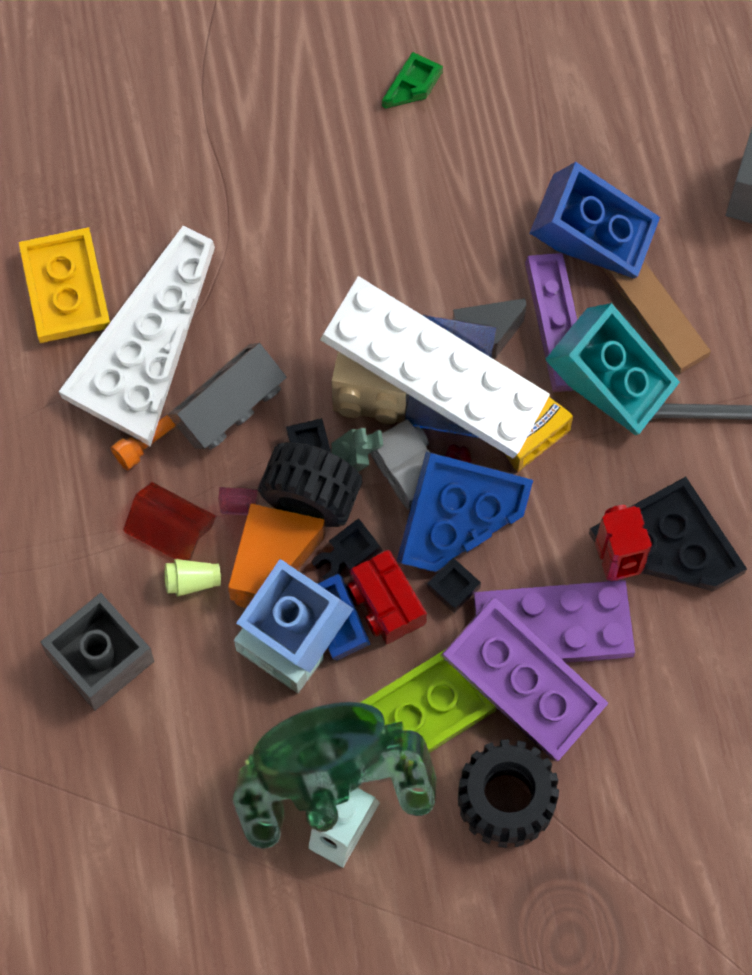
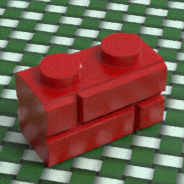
M626 505L613 506L604 512L605 515L601 519L595 541L599 558L603 560L602 567L606 579L611 582L641 574L652 546L647 529L643 528L645 523L640 508L635 506L627 508Z
M390 550L380 553L371 560L365 561L349 571L351 583L347 585V589L356 605L363 603L369 613L365 620L374 637L381 635L385 643L390 644L426 624L427 613Z

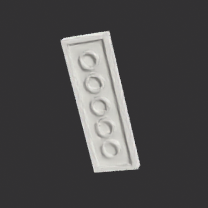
M359 276L320 339L512 458L519 453L550 395Z

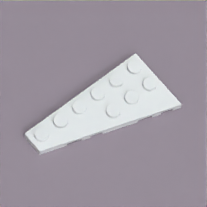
M182 226L59 390L62 399L151 447L215 249L211 239Z

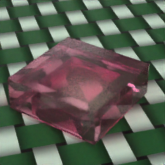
M219 487L218 501L222 514L248 515L250 504L259 505L257 489Z

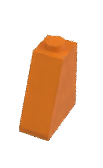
M250 504L228 586L230 600H234L235 604L240 607L247 608L279 559L298 571L323 541L325 536V519Z

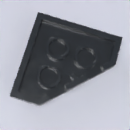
M686 476L632 505L640 508L645 523L643 528L647 529L652 544L644 570L641 573L709 591H715L745 574L746 566ZM600 523L591 527L589 530V535L593 539L594 543L597 538Z

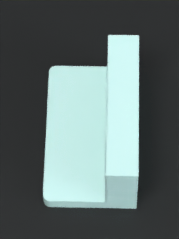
M244 628L234 639L237 652L297 694L324 659L322 655L311 673L289 661Z

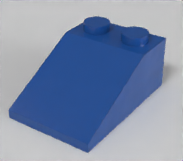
M574 162L553 174L529 234L560 253L631 278H636L643 265L660 217L579 163Z

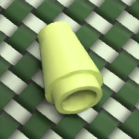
M174 559V563H165L164 574L167 594L176 593L178 597L221 585L219 563L211 564Z

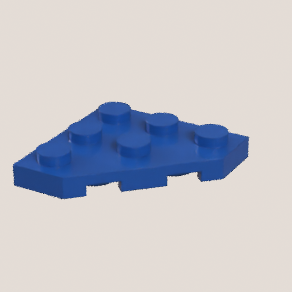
M426 452L397 562L437 572L452 558L464 551H470L492 537V533L506 524H512L522 518L526 510L533 480Z

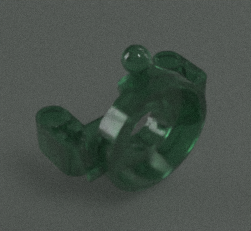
M340 702L318 706L280 722L258 741L253 754L249 755V764L239 771L233 804L246 839L257 848L264 849L274 846L280 839L285 816L281 800L291 799L299 811H306L307 823L312 829L318 832H327L333 829L339 819L336 805L347 802L350 792L356 790L362 783L391 777L403 811L413 816L428 814L435 805L437 777L423 736L412 730H403L404 725L402 721L386 725L383 714L377 708L358 702ZM409 761H413L412 766H409ZM413 788H420V789H423V790H425V791H423V792H416V791H413L412 789H413ZM259 821H266V822H269L270 824H263V823H261V822H259Z

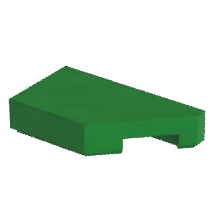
M412 52L383 97L382 107L387 109L426 99L443 73V66Z

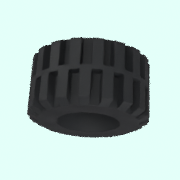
M285 442L279 443L274 447L259 484L258 492L275 509L325 519V527H340L346 524L363 481L358 471L337 455L312 445Z
M509 739L500 740V745L495 747L493 742L486 744L481 753L477 750L471 755L469 764L466 763L462 770L457 798L458 807L461 808L460 815L463 822L467 821L469 823V830L474 835L477 833L483 836L482 841L489 845L491 840L499 842L498 847L507 848L508 843H514L515 847L523 846L527 839H530L532 842L538 838L542 830H546L554 815L559 798L556 772L552 773V763L548 758L544 760L540 758L541 751L536 747H533L531 751L525 749L526 742L518 740L517 746L509 745ZM508 775L516 777L528 787L531 793V801L526 808L518 812L507 813L499 811L485 797L484 789L486 784L498 776Z

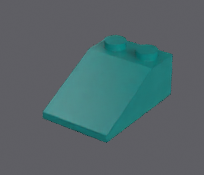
M612 303L587 308L545 359L569 387L634 435L641 433L680 383Z

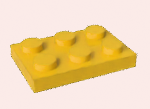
M89 227L18 242L40 343L105 330L110 324Z

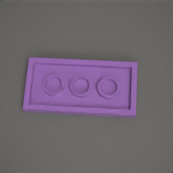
M626 580L474 592L475 616L495 597L565 663L630 658L635 655Z
M495 597L483 607L440 655L554 761L561 759L608 705V702Z

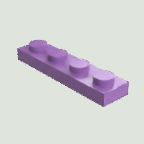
M563 253L531 255L525 261L545 358H547L577 321ZM546 361L552 391H573Z

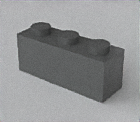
M260 343L249 344L167 415L195 449H205L208 447L211 450L225 440L227 437L225 431L234 423L237 426L241 425L254 414L252 407L260 400L267 402L281 390L279 384L287 376Z

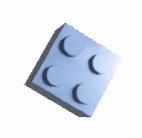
M279 559L236 624L295 665L311 673L353 611V608Z

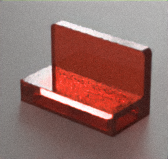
M151 482L136 493L123 530L125 533L173 559L191 561L199 538L212 528L216 515Z

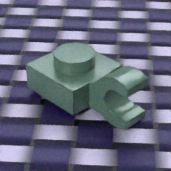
M366 428L351 429L331 443L332 453L348 462L359 472L369 465L368 454L383 446L382 432L377 430L373 434L366 435Z

